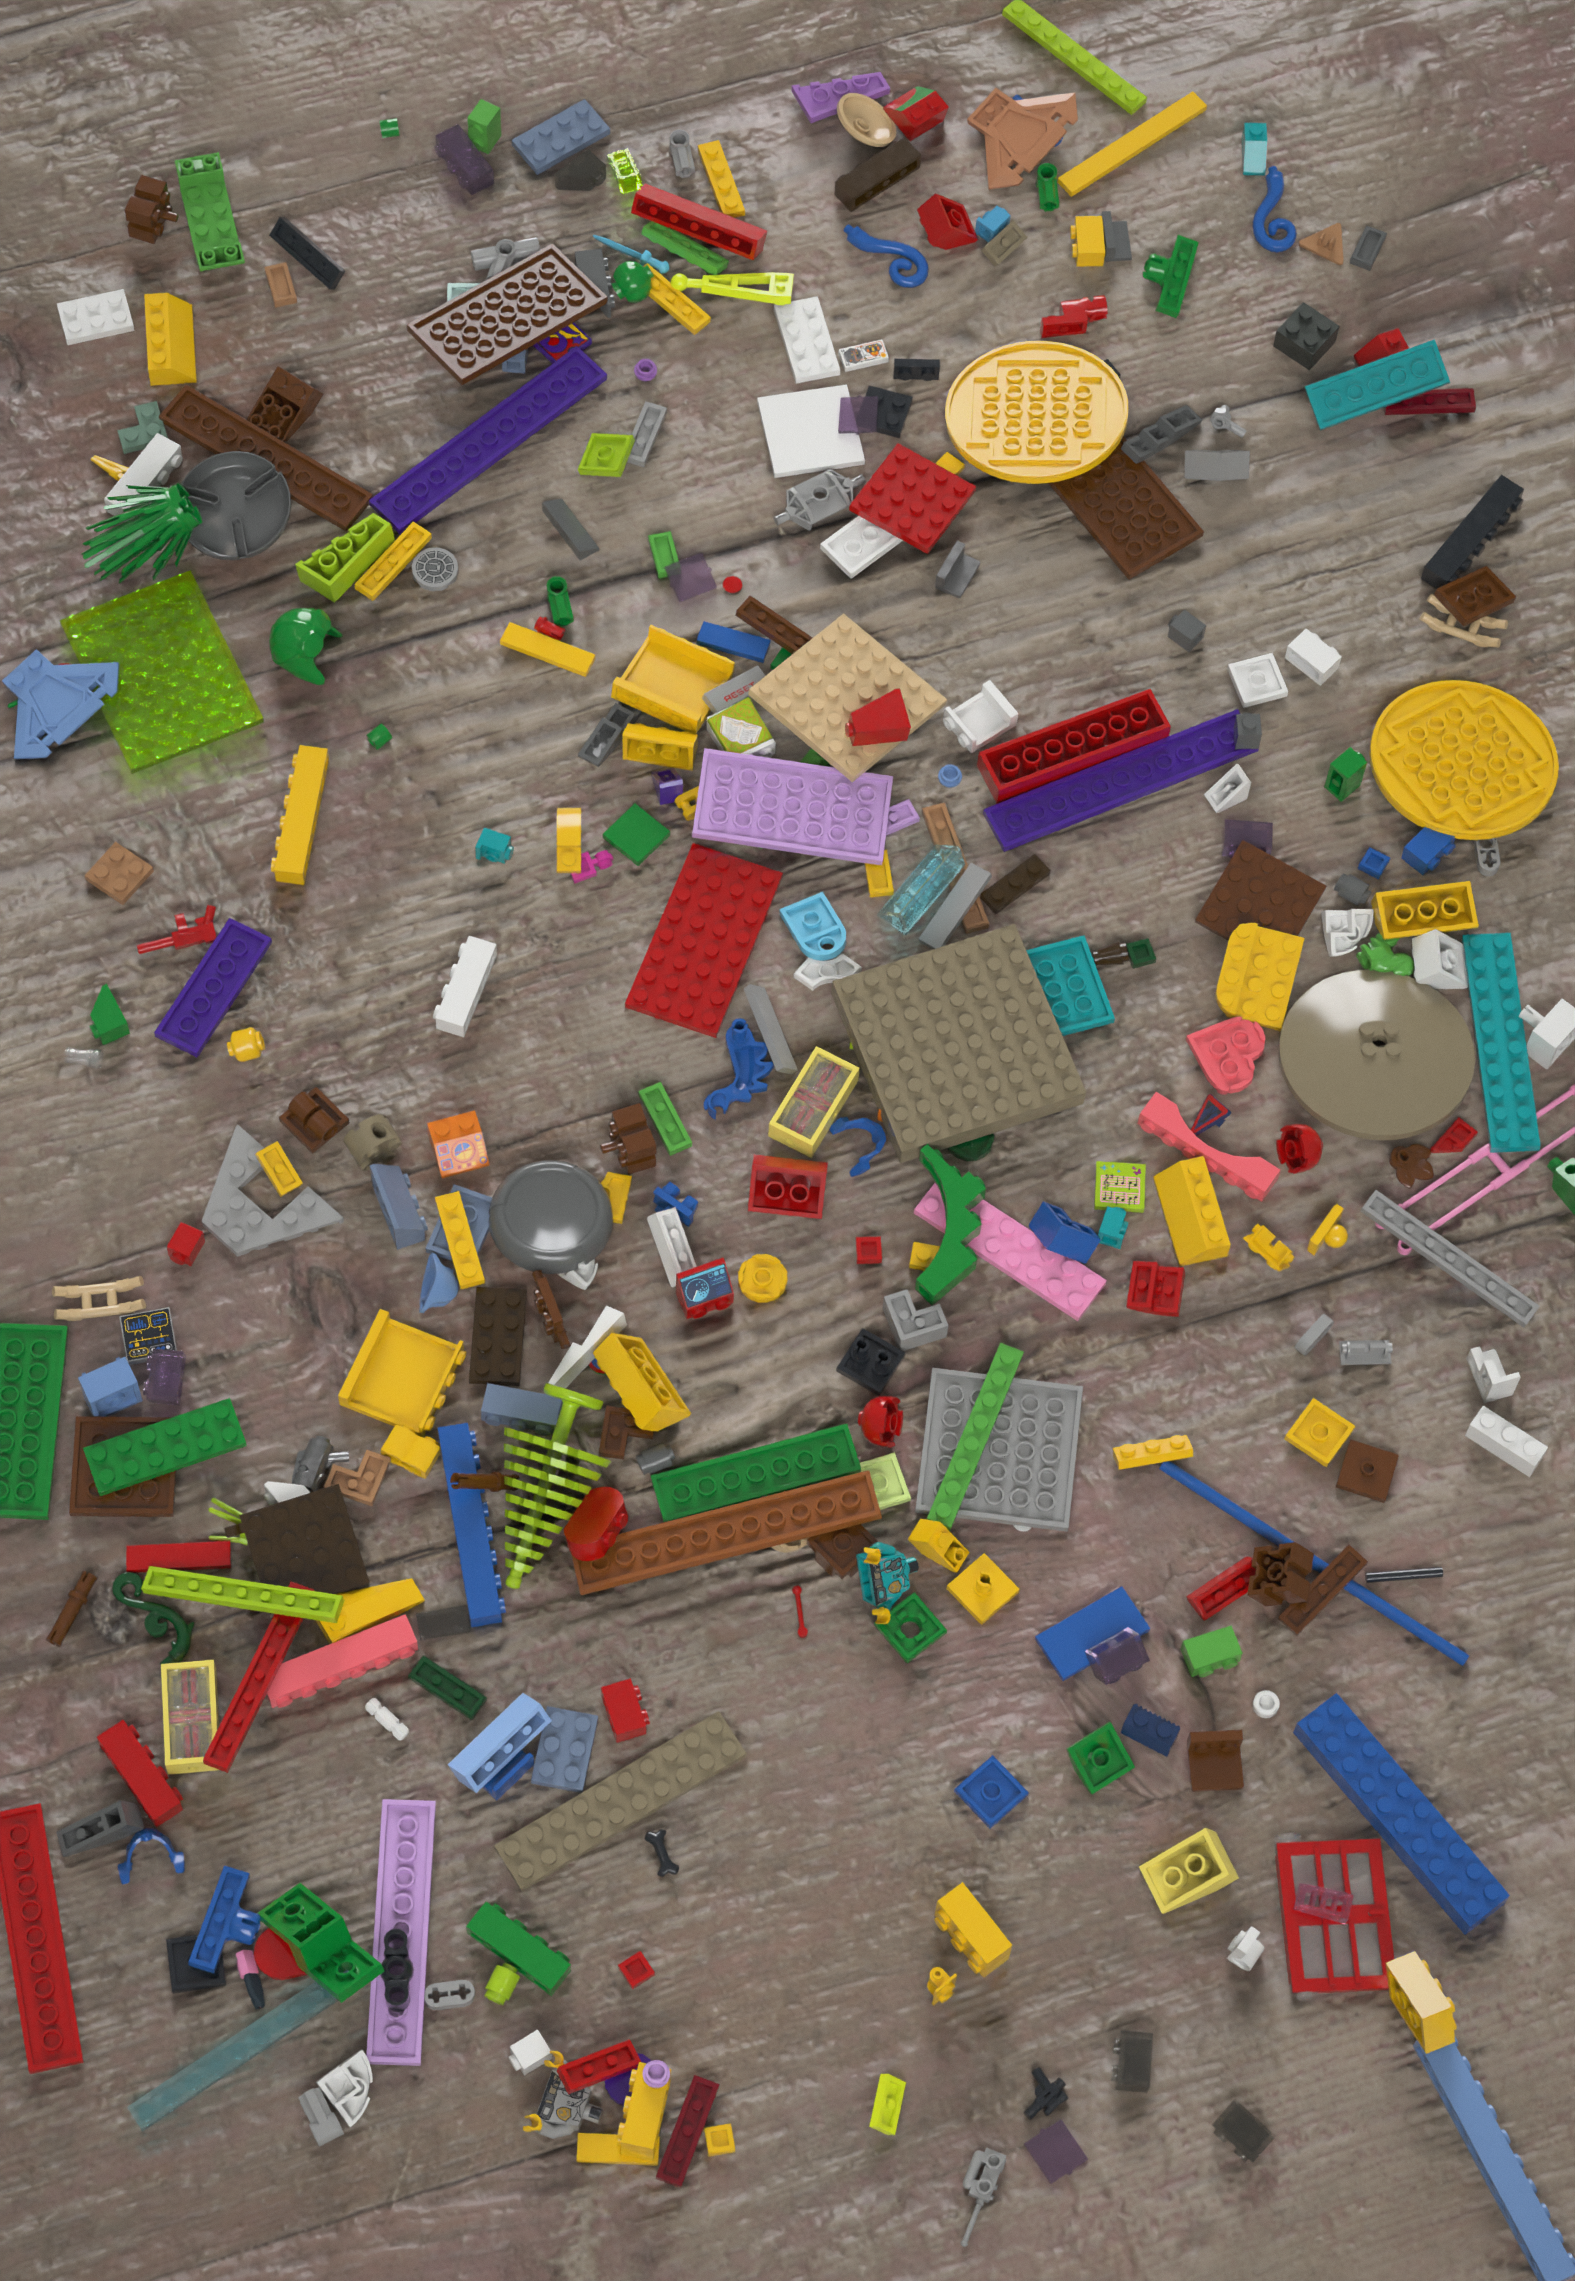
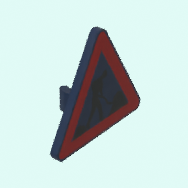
M1208 1094L1190 1130L1195 1136H1198L1215 1124L1220 1127L1226 1121L1225 1118L1230 1116L1231 1111L1212 1094Z

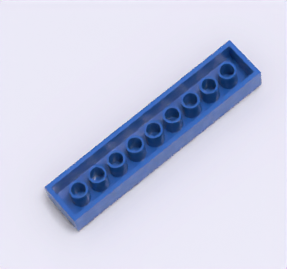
M1337 1693L1296 1724L1293 1731L1294 1735L1464 1935L1468 1934L1506 1903L1510 1896L1509 1893Z

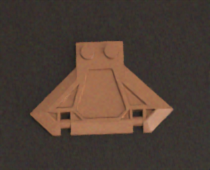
M995 88L968 117V124L985 136L989 189L1019 186L1024 180L1020 174L1023 171L1031 173L1067 133L1063 128L1066 123L1074 125L1078 121L1075 92L1014 101ZM1057 116L1060 117L1056 122L1054 121ZM1015 164L1016 167L1012 170L1011 167Z

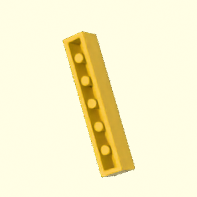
M299 745L298 754L294 753L292 768H295L294 774L289 775L288 788H290V794L285 795L284 799L286 814L280 818L279 828L282 830L281 837L277 836L275 851H278L277 858L273 857L271 863V872L275 873L277 882L305 885L329 765L327 748Z

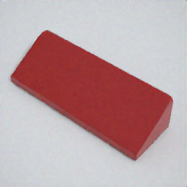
M1244 1557L1186 1596L1188 1602L1203 1621L1248 1592L1250 1576H1255L1256 1569L1252 1567V1557Z

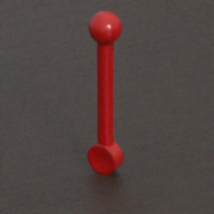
M795 1585L792 1588V1593L795 1595L799 1621L797 1634L799 1637L805 1638L808 1635V1630L804 1627L800 1597L802 1588L799 1585Z

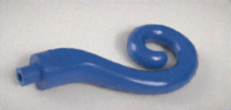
M1271 166L1268 168L1269 173L1265 177L1267 195L1255 213L1252 227L1257 242L1264 249L1277 253L1292 247L1297 233L1293 223L1284 218H1277L1268 225V232L1271 236L1276 235L1278 229H1284L1287 232V236L1284 239L1274 240L1265 232L1264 222L1266 217L1281 199L1284 191L1283 173L1278 171L1276 166Z
M848 224L843 231L848 235L847 241L856 248L870 253L901 255L915 264L917 268L916 274L906 277L901 275L898 270H910L912 263L904 258L894 260L889 267V276L894 283L904 288H913L925 282L929 268L926 259L917 249L904 243L874 238L859 226L853 228Z

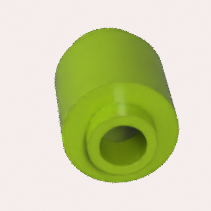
M503 1963L502 1966L496 1965L485 1987L487 1991L484 1996L499 2005H504L506 2000L509 2001L520 1979V1976L516 1974L518 1969L507 1963Z

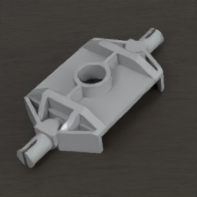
M829 469L786 490L785 512L774 516V521L779 526L788 520H792V522L810 531L812 524L849 507L853 501L854 488L865 484V478L860 474L850 480L849 477L846 478ZM817 492L824 493L826 497L818 499L814 496V494Z

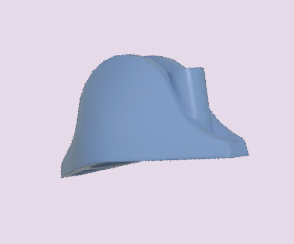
M433 1252L428 1257L422 1282L419 1305L420 1313H424L431 1307L446 1306L456 1297L459 1290L458 1281L453 1274V1269L445 1267Z

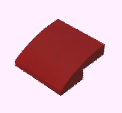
M1133 1261L1126 1307L1149 1314L1179 1317L1185 1279L1184 1267L1159 1266L1158 1262Z

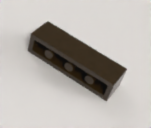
M905 137L899 141H894L882 152L875 153L868 161L858 164L846 175L843 174L835 181L834 195L852 212L920 168L921 154Z

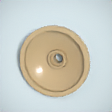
M858 93L845 94L837 104L838 118L844 129L853 138L872 147H884L894 140L896 136L895 123L878 102Z

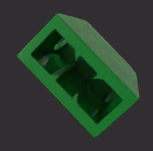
M1555 1157L1547 1165V1168L1553 1173L1552 1188L1575 1215V1158H1571L1563 1163L1558 1157Z

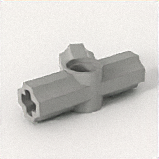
M536 237L516 242L502 239L497 242L496 246L472 250V264L475 271L490 268L487 275L488 280L513 266L516 262H520L540 251V245Z

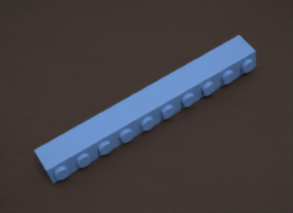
M1456 2037L1454 2043L1427 2054L1416 2040L1413 2047L1537 2280L1567 2281L1575 2276V2259L1571 2253L1566 2252L1562 2245L1564 2243L1562 2234L1557 2228H1553L1549 2220L1550 2213L1544 2203L1540 2204L1536 2196L1537 2189L1531 2178L1527 2179L1522 2170L1524 2165L1520 2156L1517 2153H1513L1509 2146L1511 2142L1507 2132L1504 2129H1500L1493 2106L1491 2104L1487 2105L1483 2097L1484 2090L1478 2080L1473 2079L1468 2059L1465 2056H1461L1457 2049L1458 2041Z

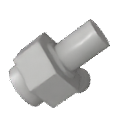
M1222 405L1221 408H1216L1210 417L1214 428H1226L1242 438L1247 430L1230 420L1232 416L1229 413V407Z

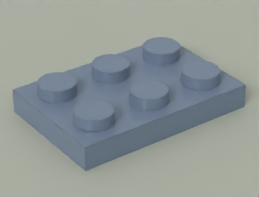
M454 1184L450 1193L457 1191L460 1193L476 1252L479 1255L489 1232V1207L492 1197ZM439 1217L426 1246V1252L430 1254L433 1252L441 1258L452 1261Z
M547 1706L546 1713L551 1722L541 1732L531 1784L582 1793L598 1724V1716Z

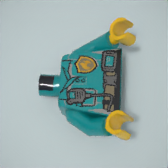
M875 1542L871 1547L864 1548L865 1553L856 1554L863 1601L877 1606L876 1609H872V1614L877 1615L875 1623L888 1624L891 1618V1607L901 1597L902 1593L910 1587L908 1574L917 1572L919 1565L916 1558L910 1557L906 1559L905 1555L896 1551L893 1546L882 1542Z

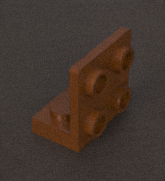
M1242 1729L1189 1733L1187 1751L1191 1790L1193 1792L1243 1789L1244 1780L1240 1751L1243 1741Z

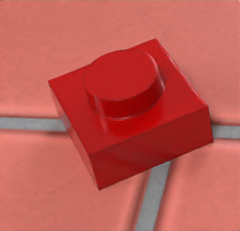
M856 1237L857 1264L882 1263L881 1237Z
M641 1951L618 1964V1969L632 1990L655 1976L654 1970Z

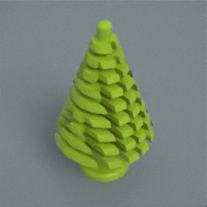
M545 1383L544 1393L562 1400L563 1403L551 1441L504 1427L505 1436L548 1450L545 1456L504 1443V1452L544 1465L541 1471L505 1460L504 1468L539 1479L536 1486L504 1476L505 1485L534 1494L531 1501L505 1493V1501L529 1508L527 1516L505 1509L506 1518L525 1523L523 1531L505 1525V1534L521 1538L519 1545L505 1542V1550L517 1553L515 1561L505 1558V1566L511 1568L505 1584L511 1589H519L523 1572L530 1574L534 1567L525 1564L527 1557L540 1560L544 1555L543 1553L531 1550L533 1542L549 1547L553 1540L535 1535L537 1528L557 1534L563 1529L561 1526L542 1521L543 1513L567 1521L573 1515L547 1506V1499L574 1507H579L582 1503L579 1499L552 1491V1484L584 1494H588L592 1488L556 1476L557 1469L594 1481H598L602 1475L561 1461L562 1455L605 1468L611 1463L610 1460L566 1446L578 1407L582 1406L592 1410H600L603 1405L601 1400Z

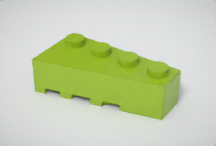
M372 513L351 527L349 533L342 537L337 536L331 540L332 544L323 550L318 549L311 553L312 557L303 562L301 560L296 563L295 566L299 580L335 603L395 541L391 523Z

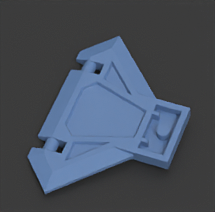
M36 649L2 680L3 684L18 697L14 759L47 758L52 753L48 747L53 742L60 746L104 705L100 699L106 694L112 698L118 691L119 662L53 665ZM99 686V688L93 693L92 690L95 687ZM46 733L47 736L40 740V738Z

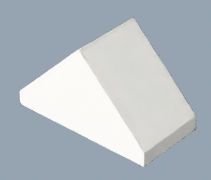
M1236 764L1204 795L1215 812L1220 813L1248 798L1251 781L1240 765Z

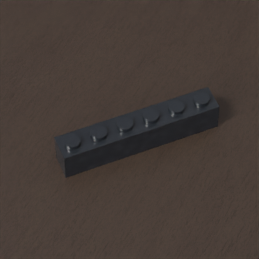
M1501 475L1424 566L1421 580L1437 589L1459 579L1462 571L1464 573L1467 572L1473 562L1472 559L1475 556L1479 557L1484 551L1485 543L1487 541L1491 542L1497 535V529L1500 525L1504 527L1509 521L1510 513L1513 510L1517 511L1524 501L1522 499L1524 489Z

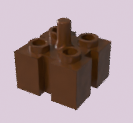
M141 175L135 187V194L130 197L125 208L126 221H129L127 226L129 237L155 244L158 236L161 237L163 234V223L166 220L178 221L179 215L172 212L173 208L170 206V192H168L167 182Z
M638 1103L612 1111V1121L609 1122L611 1130L609 1137L611 1141L600 1144L601 1152L605 1154L618 1150L617 1158L621 1168H626L628 1175L656 1167V1143L651 1130L648 1128L641 1104Z
M1296 1542L1279 1544V1549L1271 1545L1254 1547L1252 1567L1256 1569L1255 1576H1250L1247 1596L1264 1606L1282 1605L1284 1600L1290 1604L1307 1602L1310 1582L1305 1580V1578L1312 1571L1314 1553Z

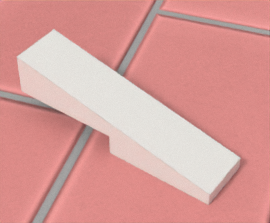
M606 1306L583 1345L572 1343L548 1384L566 1389L595 1358L593 1352L611 1333L619 1334L627 1326L624 1313Z

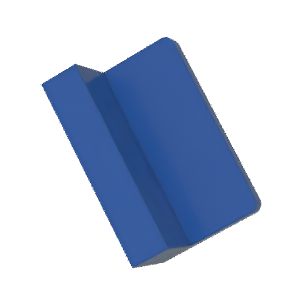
M521 1750L483 1788L497 1801L534 1766V1756L531 1753L526 1755Z

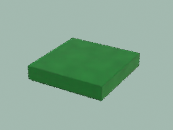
M636 803L603 833V839L637 866L670 836V831Z

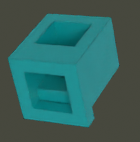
M487 828L483 829L475 846L476 859L481 860L483 856L491 862H501L504 864L506 860L511 859L514 847L511 846V836Z
M1107 1206L1098 1233V1237L1101 1239L1099 1243L1121 1249L1129 1223L1124 1221L1127 1213L1124 1209Z

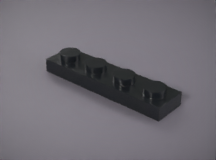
M279 217L269 236L327 288L335 290L345 270L288 219Z

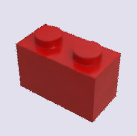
M629 1678L601 1687V1697L616 1743L645 1735L646 1725L650 1724L646 1709L641 1710L638 1701H641L642 1697L638 1685L633 1686L632 1680Z

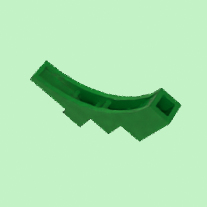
M927 1144L920 1150L919 1161L931 1174L940 1190L945 1207L946 1230L936 1256L925 1271L916 1279L915 1290L933 1306L976 1269L977 1256L970 1247L965 1246L980 1234L981 1220L975 1212H970V1210L985 1198L986 1188L982 1179L978 1176L974 1177L970 1172L961 1177L959 1170L953 1165L950 1166L944 1160L939 1150L932 1149Z

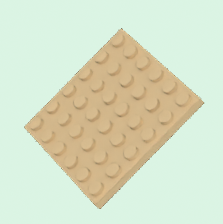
M844 613L751 687L748 693L751 698L851 782H854L901 743L891 742L852 746L850 737H846L845 724L848 723L852 712L890 691L900 688L911 725L910 735L942 709L947 702L944 696Z

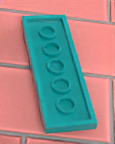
M1434 339L1305 386V391L1321 431L1450 384V379Z

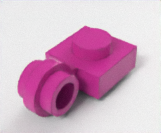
M604 850L595 854V859L591 860L588 851L582 853L581 873H570L574 884L597 876L595 866L599 867L600 870L611 867L613 865L612 854Z

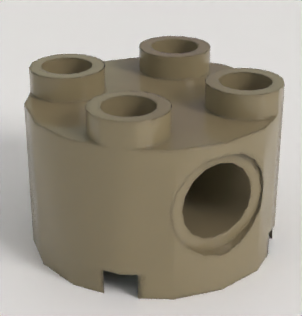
M382 1114L363 1120L358 1124L360 1129L355 1132L352 1128L344 1137L343 1142L362 1171L369 1170L370 1165L376 1164L381 1160L383 1163L389 1162L396 1156L394 1151L402 1145V1141L387 1117Z

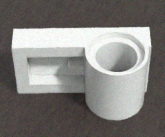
M1252 1926L1246 1932L1241 1930L1227 1948L1231 1951L1227 1959L1241 1969L1250 1971L1265 1949L1256 1940L1260 1932Z

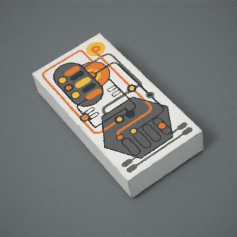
M883 340L839 349V357L845 372L889 361Z

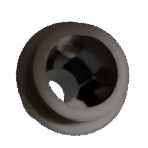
M1117 941L1092 952L1096 966L1124 965L1123 962L1129 961L1125 942L1119 943Z

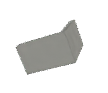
M1187 450L1185 451V478L1216 481L1248 479L1250 451Z
M908 1289L884 1296L882 1308L898 1349L905 1351L947 1337L948 1323L940 1304L916 1311Z

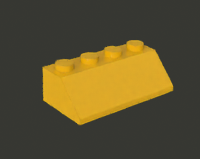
M169 293L144 294L148 372L151 386L197 383L192 304Z
M1470 881L1377 892L1371 900L1372 909H1374L1375 925L1383 940L1418 936L1434 929L1440 932H1449L1479 927Z
M1204 1156L1179 1161L1153 1176L1179 1267L1227 1257L1231 1244Z
M611 1333L593 1352L598 1367L606 1373L611 1387L619 1393L622 1398V1404L630 1410L635 1418V1424L640 1429L659 1431L691 1415V1412L642 1338Z

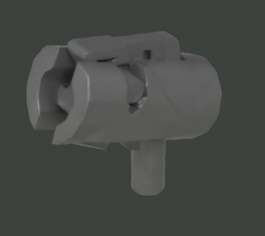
M323 1436L311 1438L306 1450L297 1453L292 1484L304 1485L310 1493L317 1491L326 1477V1474H324L325 1470L330 1468L332 1463L349 1462V1452L332 1453L334 1447L330 1444L328 1438Z

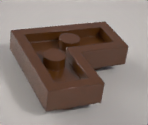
M606 1406L599 1456L624 1460L628 1436L653 1440L654 1431L640 1429L635 1424V1418L627 1408Z

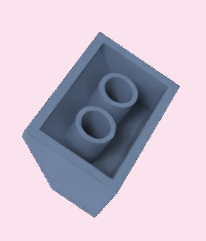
M370 1165L372 1187L396 1249L398 1250L424 1241V1231L428 1230L424 1216L419 1217L417 1209L420 1208L415 1194L410 1195L408 1188H411L407 1173L402 1174L399 1166Z

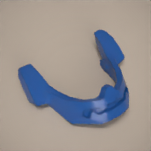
M841 1117L830 1127V1132L833 1135L846 1129L860 1128L872 1134V1141L876 1143L875 1150L859 1158L860 1162L850 1170V1176L854 1177L870 1169L869 1161L882 1150L886 1142V1134L878 1123L867 1118L850 1121L848 1117Z
M142 1829L135 1833L127 1845L125 1862L118 1864L120 1881L122 1884L130 1882V1871L133 1865L131 1862L132 1852L141 1841H149L151 1839L160 1841L168 1850L171 1863L173 1862L176 1873H183L185 1871L184 1853L175 1852L170 1839L157 1829Z

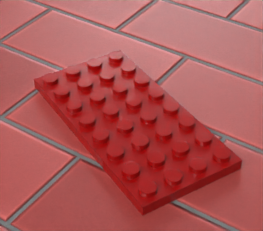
M693 843L626 999L625 1008L717 1038L779 888L783 873Z

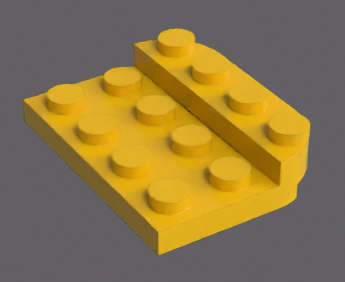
M1258 923L1240 924L1229 938L1215 993V1000L1219 1008L1225 1013V1016L1229 1018L1242 1017V1019L1249 1020L1252 1023L1257 1022L1262 1027L1281 1031L1305 938L1259 927Z

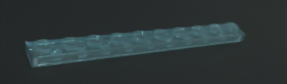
M315 1981L127 2107L142 2132L338 2000Z

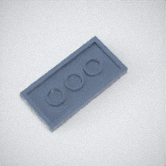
M584 99L512 139V146L538 175L610 134V128Z

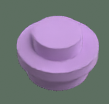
M653 2060L645 2065L643 2080L648 2086L661 2088L669 2081L670 2070L666 2063L660 2060Z

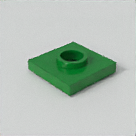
M915 1592L890 1610L891 1618L888 1624H876L874 1622V1626L907 1664L947 1634V1629ZM906 1622H913L918 1625L920 1633L909 1639L901 1632V1627Z

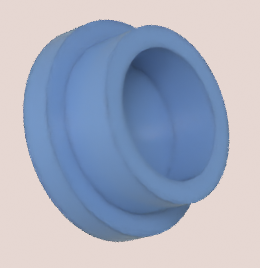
M948 764L940 769L938 779L943 786L952 788L960 784L962 773L957 766Z

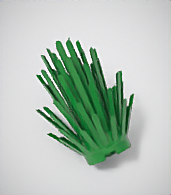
M179 483L169 488L126 485L129 489H137L136 491L140 494L106 497L109 500L125 502L104 506L105 510L132 505L137 506L123 509V513L85 528L88 530L95 528L94 531L99 532L124 522L83 543L85 546L89 545L92 547L81 554L84 559H88L109 547L104 552L87 561L84 566L89 568L115 553L101 562L99 565L100 569L94 572V575L103 570L106 571L101 576L100 581H102L136 557L122 569V577L119 579L120 584L157 551H161L170 541L153 563V568L156 569L152 576L153 581L165 567L174 552L178 556L175 562L177 567L194 528L202 523V517L197 506L193 507L187 498L190 496L189 493Z

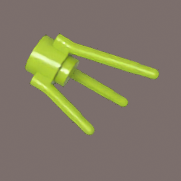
M214 1497L211 1498V1502L236 1517L211 1507L208 1509L210 1513L235 1524L241 1523V1520L238 1518L243 1513ZM245 1533L240 1534V1537L228 1539L226 1536H209L211 1541H230L248 1545Z

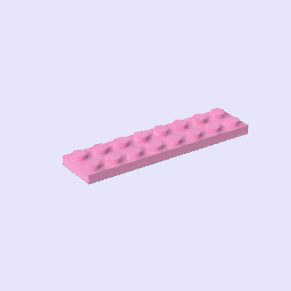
M934 1183L914 1209V1214L945 1234V1207L940 1190L936 1183ZM982 1200L971 1209L970 1212L973 1211L979 1216L982 1225L980 1234L965 1247H970L976 1255L1076 1321H1079L1106 1285L1107 1280L1078 1261L1047 1250L1034 1232L985 1200Z

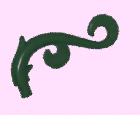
M125 1572L117 1576L112 1586L114 1597L127 1606L150 1612L144 1622L146 1631L150 1636L156 1638L166 1634L168 1623L165 1621L159 1624L158 1621L161 1618L169 1620L176 1629L177 1641L176 1643L174 1641L171 1642L172 1650L168 1652L169 1656L160 1662V1665L180 1663L190 1649L192 1630L195 1623L191 1622L187 1625L184 1618L178 1612L163 1604L125 1597L122 1594V1588L127 1584L135 1587L134 1596L139 1597L142 1593L143 1581L138 1574L133 1572Z

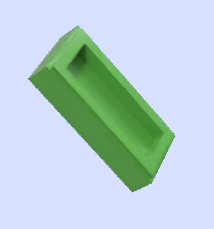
M671 531L648 535L658 578L681 574Z

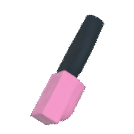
M241 1950L236 1953L240 1978L245 1981L248 1994L255 2009H261L265 2007L264 1993L260 1978L257 1975L259 1971L253 1950Z

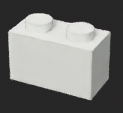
M1307 629L1288 645L1285 655L1289 662L1320 686L1339 668L1342 657L1335 648L1329 647L1321 641L1317 634L1311 633Z

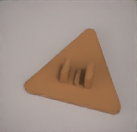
M1336 223L1299 241L1300 247L1338 265H1342L1344 262L1340 223Z

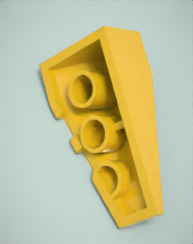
M412 1578L338 1593L336 1595H342L345 1601L337 1623L318 1620L316 1622L329 1644L390 1621L424 1602L425 1599Z

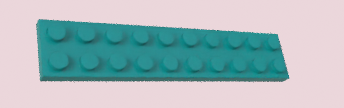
M1511 933L1463 935L1462 944L1490 1153L1539 1151L1541 1145L1523 1019L1519 1018L1522 1010Z

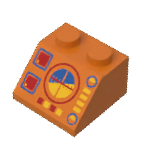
M475 1110L427 1123L428 1136L441 1178L489 1166L485 1143Z

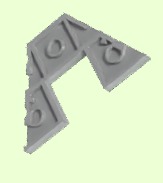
M239 1125L235 1127L202 1218V1226L238 1257L248 1254L255 1249L266 1248L269 1244L278 1241H288L301 1237L306 1232L313 1233L319 1231V1228L337 1222L339 1224L344 1222V1218L309 1187L304 1189L273 1219L244 1195L240 1190L263 1170L255 1154L264 1149V1147Z

